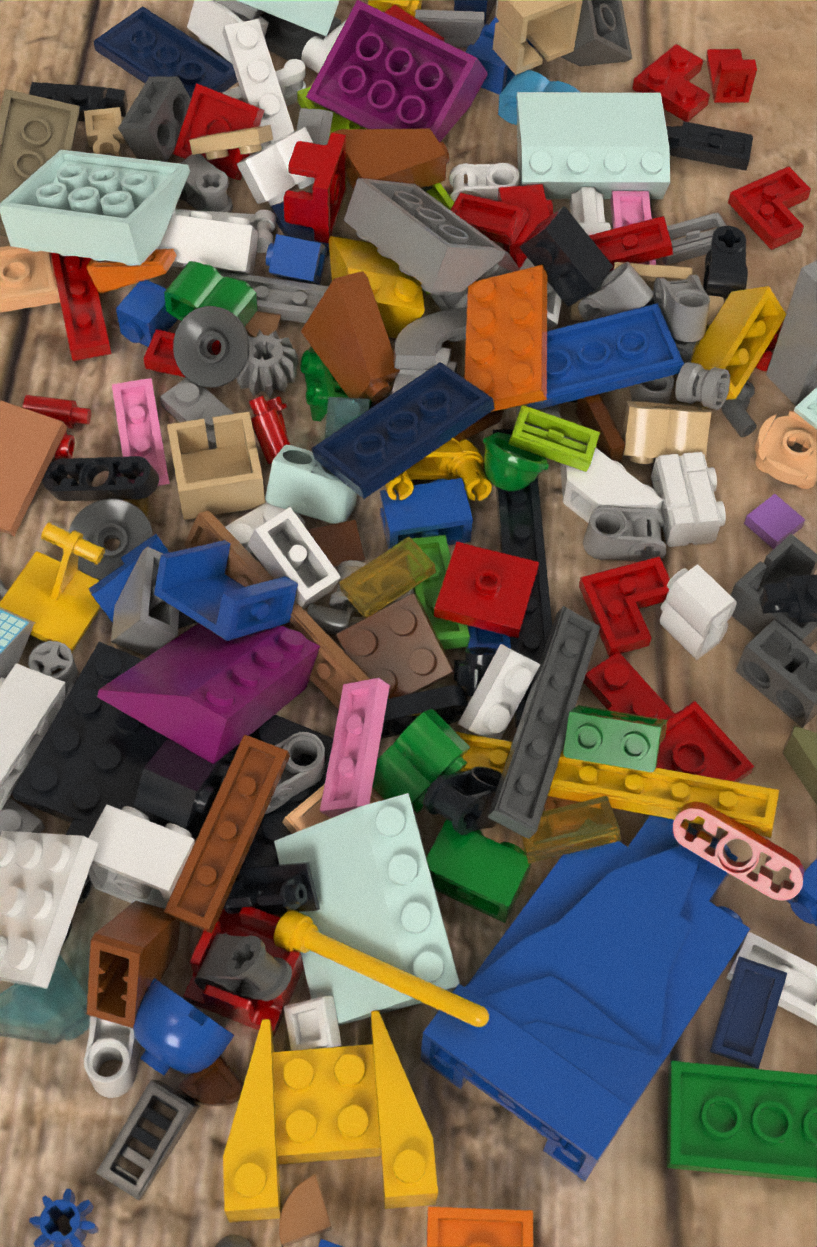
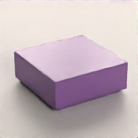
M774 494L746 516L744 524L774 549L790 534L793 535L800 530L805 519Z

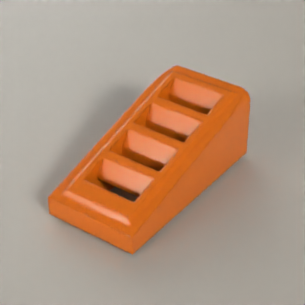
M155 249L145 262L136 266L91 259L87 264V270L98 292L105 293L166 274L177 255L174 249Z

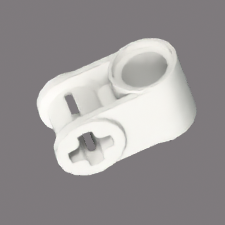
M509 163L459 164L450 171L449 181L453 187L450 197L455 202L461 192L497 201L498 189L500 187L519 186V171L514 165ZM465 174L468 176V183L466 184L464 183Z
M90 1016L89 1038L84 1057V1068L96 1092L108 1098L120 1097L127 1093L134 1084L141 1045L134 1037L133 1028ZM109 1060L123 1062L121 1069L116 1074L108 1077L98 1075L100 1067Z

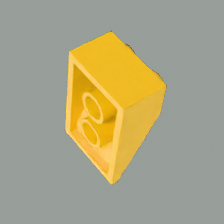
M330 236L329 252L332 281L334 278L363 271L368 277L388 337L397 338L402 329L422 317L425 308L422 283L419 280L401 272L399 264L390 258L380 255L377 252L378 248L372 243Z

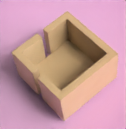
M498 0L496 18L499 22L495 23L493 50L515 75L542 64L543 58L526 41V38L547 62L573 52L583 0Z
M250 412L212 417L217 448L210 450L204 419L167 424L184 520L194 519L198 513L210 511L213 515L255 509L265 503L263 477Z

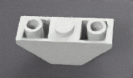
M564 436V438L570 439V440H572V441H575V442H578V443H581V444H584V445L587 446L586 443H583V442H580V441H577V440H574V439H571V438H569V437ZM595 448L587 472L560 463L563 503L587 523L592 512L601 506L636 509L655 508L659 511L661 510L663 499L658 496L652 487L642 484L629 474L621 463L611 460L597 448Z

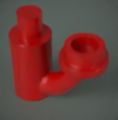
M26 395L23 401L22 408L60 420L71 429L74 428L76 423L89 425L91 421V409L77 407L75 400ZM65 432L54 454L55 460L73 457L75 449V438L73 435H68Z
M264 395L248 402L254 414V417H251L252 427L269 465L272 464L273 459L286 444L290 445L281 411L287 408V404L282 402L280 396L266 401Z

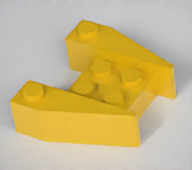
M379 1010L371 1011L372 1044L274 1052L270 1019L262 1020L223 1154L224 1212L229 1223L280 1218L279 1165L381 1156L385 1209L436 1205L438 1186L433 1137Z

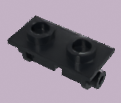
M309 862L241 868L222 910H225L228 914L240 913L242 907H253L269 914L286 913L289 910L297 912L319 910L320 906Z

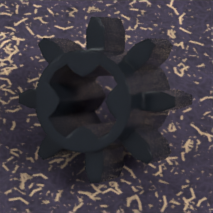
M471 647L465 650V660H454V670L456 672L454 674V681H457V686H464L466 696L472 697L497 649Z

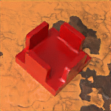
M332 132L326 145L304 141L296 142L288 164V171L290 174L315 178L313 193L287 190L283 197L285 222L313 228L314 241L329 243L346 193V135Z
M242 907L239 914H228L223 910L213 932L203 931L191 957L190 964L193 975L183 995L184 999L190 1004L256 1030L260 1029L262 1020L270 1019L273 1036L275 1037L284 1016L283 1006L289 1004L304 969L301 952L295 950L288 952L277 947L274 943V932L280 917L253 907ZM216 934L245 937L256 936L265 944V950L270 955L286 960L292 967V976L287 988L278 997L269 1001L244 999L211 985H206L205 989L202 990L196 985L194 980Z

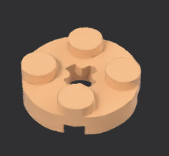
M789 411L788 416L776 418V414L769 417L761 426L756 439V466L762 472L768 473L781 482L796 485L802 489L814 487L817 482V430L794 411ZM795 443H799L802 445L801 451L803 452H795L788 446L792 447Z

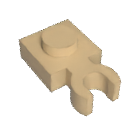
M120 107L84 111L88 145L92 147L93 153L103 155L112 153L115 156L122 157L120 144H124L125 140L118 129L122 122Z

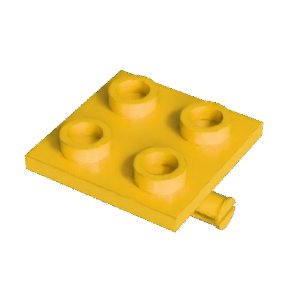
M49 522L42 531L41 539L63 548L61 562L36 551L0 601V607L35 622L30 633L31 636L44 642H61L72 653L101 609L89 591V588L100 580L78 571V559L80 556L98 565L104 556L105 548L83 539V534L76 530L70 533Z

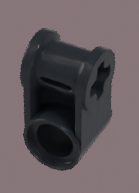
M722 226L714 231L711 249L705 258L703 289L708 296L728 298L731 291L746 289L748 277L746 237L736 227Z
M474 767L468 771L442 775L427 789L423 800V807L430 814H440L449 820L453 825V829L460 835H467L472 831L483 828H492L496 826L497 822L488 818V814L502 773L487 767Z

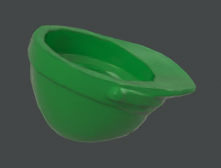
M497 432L483 439L485 444V474L489 481L500 489L506 491L522 490L532 483L539 473L547 470L549 467L545 457L509 445L511 435Z

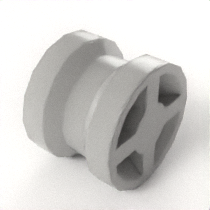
M47 641L41 643L29 655V668L64 681L65 694L70 683L75 684L78 679L79 673L71 650L61 642ZM62 668L58 673L51 675L52 671Z

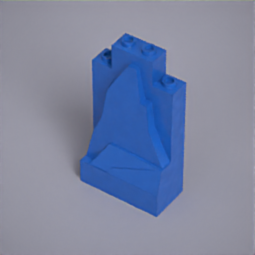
M650 815L628 847L609 828L604 826L597 827L587 821L465 987L458 984L452 992L486 1008L489 1013L488 1023L483 1027H475L439 1010L423 1031L421 1061L459 1089L468 1080L548 1139L543 1151L583 1181L587 1180L750 930L733 910L724 906L717 907L711 903L729 876V873L683 847L673 834V819ZM689 823L687 831L695 835L698 831L691 827ZM713 837L709 846L716 849L719 839ZM725 844L726 855L736 862L738 857L732 854L729 847Z

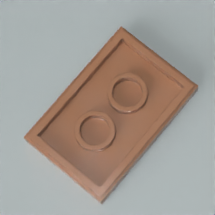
M0 400V531L15 536L68 427L60 420Z

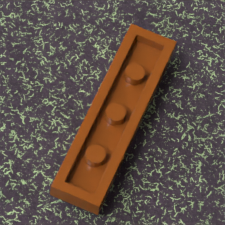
M244 734L166 905L164 913L167 916L209 933L213 932L290 758L287 750Z

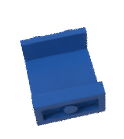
M223 540L161 555L154 595L226 641L290 623L298 583L284 576L246 587L225 575L231 543Z

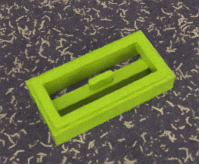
M522 405L508 444L587 472L600 432ZM525 422H527V423H529V424H532V425H535V426H538V427H541V428L546 429V430H549V431L547 432V431H544V430H542V429H539V428H536V427L527 425V424H525ZM564 436L569 437V438L574 439V440H577V441H580V442H583V443H586L587 446L584 445V444H581V443L572 441V440H570V439L564 438Z

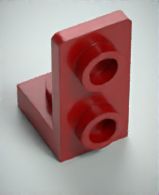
M708 49L706 60L714 103H749L757 72L756 60L743 59L740 49Z

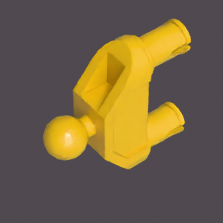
M452 438L385 484L388 496L392 500L397 498L394 490H396L399 500H404L413 492L414 485L411 480H451L462 478L467 497L474 501L476 495L477 500L480 501L491 493L492 485L483 472L484 460L474 444L466 439L459 442Z

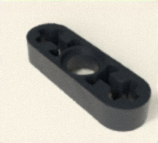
M140 456L68 458L52 462L42 479V483L60 501L138 500L150 496L156 490L159 483V475L152 465ZM109 471V476L105 483L92 487V481L97 474Z
M452 685L387 699L381 739L401 735L420 714L429 709H433L447 724L460 721L468 706L464 689L460 686Z

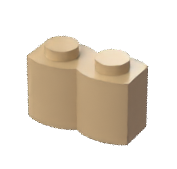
M626 401L622 439L625 443L623 454L630 456L631 462L640 464L654 463V458H657L659 455L678 454L682 456L684 453L702 452L706 458L711 411L704 406Z

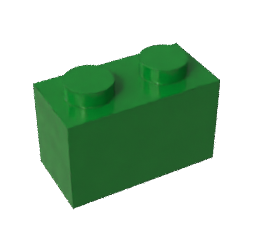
M447 819L426 857L435 891L503 923H506L528 878L532 858L526 856L525 852L517 845L505 841L498 843L483 836L480 830L472 831L467 835H460L453 829L452 823Z

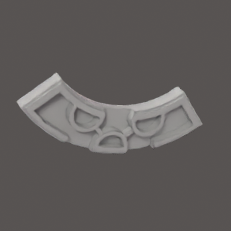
M467 308L436 312L408 324L398 334L395 341L394 367L396 369L429 370L435 366L436 354L441 349L444 341L457 342L466 339Z

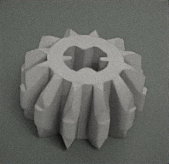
M259 329L256 337L248 336L250 345L249 357L243 371L237 377V383L240 389L250 388L253 397L260 391H265L270 398L273 390L277 389L285 393L288 386L287 383L295 382L298 355L295 349L292 348L289 338L280 339L276 330L267 336Z

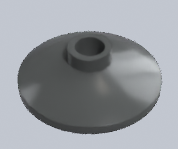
M205 306L195 309L183 318L175 332L173 352L177 366L187 379L197 385L220 387L232 382L243 371L249 357V338L243 323L235 314L224 308ZM216 340L221 343V352L218 355H215L212 351V345Z
M104 499L86 506L76 515L68 531L71 533L73 530H76L83 534V539L105 548L106 542L110 539L120 541V545L116 550L110 551L105 548L104 556L98 565L79 556L78 568L83 573L98 580H102L124 564L121 557L153 536L150 522L145 514L135 505L118 499Z

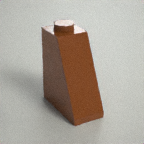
M340 129L333 132L346 135V178L353 190L358 178L416 184L420 188L429 187L446 180V164L449 163V153L444 142H439L431 129Z
M363 271L334 278L305 323L301 333L354 405L367 400L372 402L379 401L391 391L390 384L400 370L394 367V352L371 285Z
M135 900L94 934L90 945L87 1015L134 1029L137 1011L147 987H150L154 978L158 981L162 979L178 949L179 920L167 916L164 913V908Z

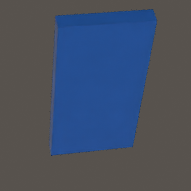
M658 303L547 331V400L525 404V406L539 410L679 374L684 362Z

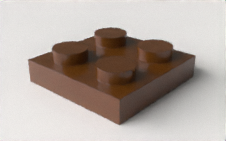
M414 593L336 634L345 653L370 679L380 678L390 685L388 699L420 692L456 673L418 596Z

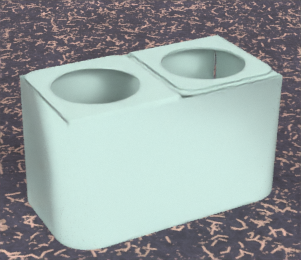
M286 444L273 459L265 500L271 505L283 509L291 507L296 513L336 524L347 521L356 507L357 493L315 460L312 451Z

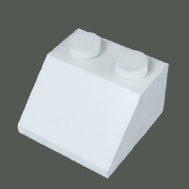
M106 804L89 836V839L99 844L88 875L97 890L129 903H133L136 900L165 909L195 844V839L192 838L193 836L189 831L178 825L168 823L163 827L150 822L147 815L133 807L124 806L120 810Z

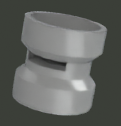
M685 363L676 381L675 393L677 401L688 404L698 401L702 402L706 408L719 410L725 403L729 392V371L716 367L705 370L700 364Z

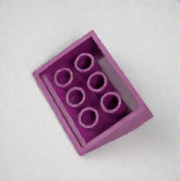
M357 0L306 98L365 129H431L440 142L471 106L488 73L478 58Z
M197 623L100 688L97 697L208 762L215 764L241 742L244 734L249 736L307 688L320 646L306 639L300 632L284 626H276L226 641L200 623Z

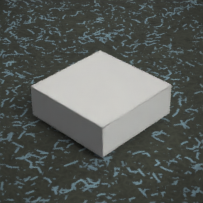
M322 996L283 1006L291 1051L342 1046L333 996Z

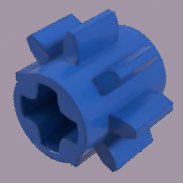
M71 1189L65 1190L63 1200L52 1201L46 1195L42 1197L45 1208L41 1216H34L29 1219V1222L34 1227L41 1229L42 1235L36 1238L33 1243L35 1247H49L51 1244L54 1247H85L83 1242L87 1233L95 1234L99 1231V1228L94 1223L87 1221L85 1216L92 1212L93 1204L88 1199L76 1207L74 1205L75 1195ZM63 1215L70 1220L69 1223L72 1227L71 1232L65 1236L58 1231L59 1226L56 1222Z

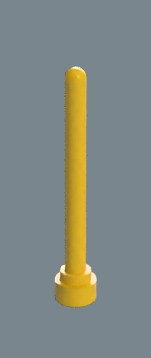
M289 910L280 918L276 926L274 943L277 947L288 952L295 950L302 953L309 951L317 953L475 1027H483L489 1021V1013L483 1006L319 933L318 927L313 924L312 919L302 913Z

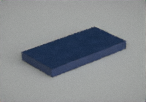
M143 6L93 41L95 51L143 83H146L149 77L178 76L190 98H192L196 83L223 93L238 82L232 63Z
M439 362L311 448L315 460L365 499L495 409L493 398Z

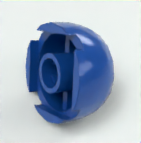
M155 978L150 987H147L133 1029L134 1037L145 1049L140 1059L164 1076L170 1068L184 1074L202 1071L217 1060L235 1036Z

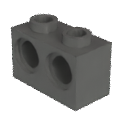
M178 76L149 77L118 127L137 159L167 162L175 149L191 101Z
M774 619L745 646L735 671L803 728L817 715V654Z

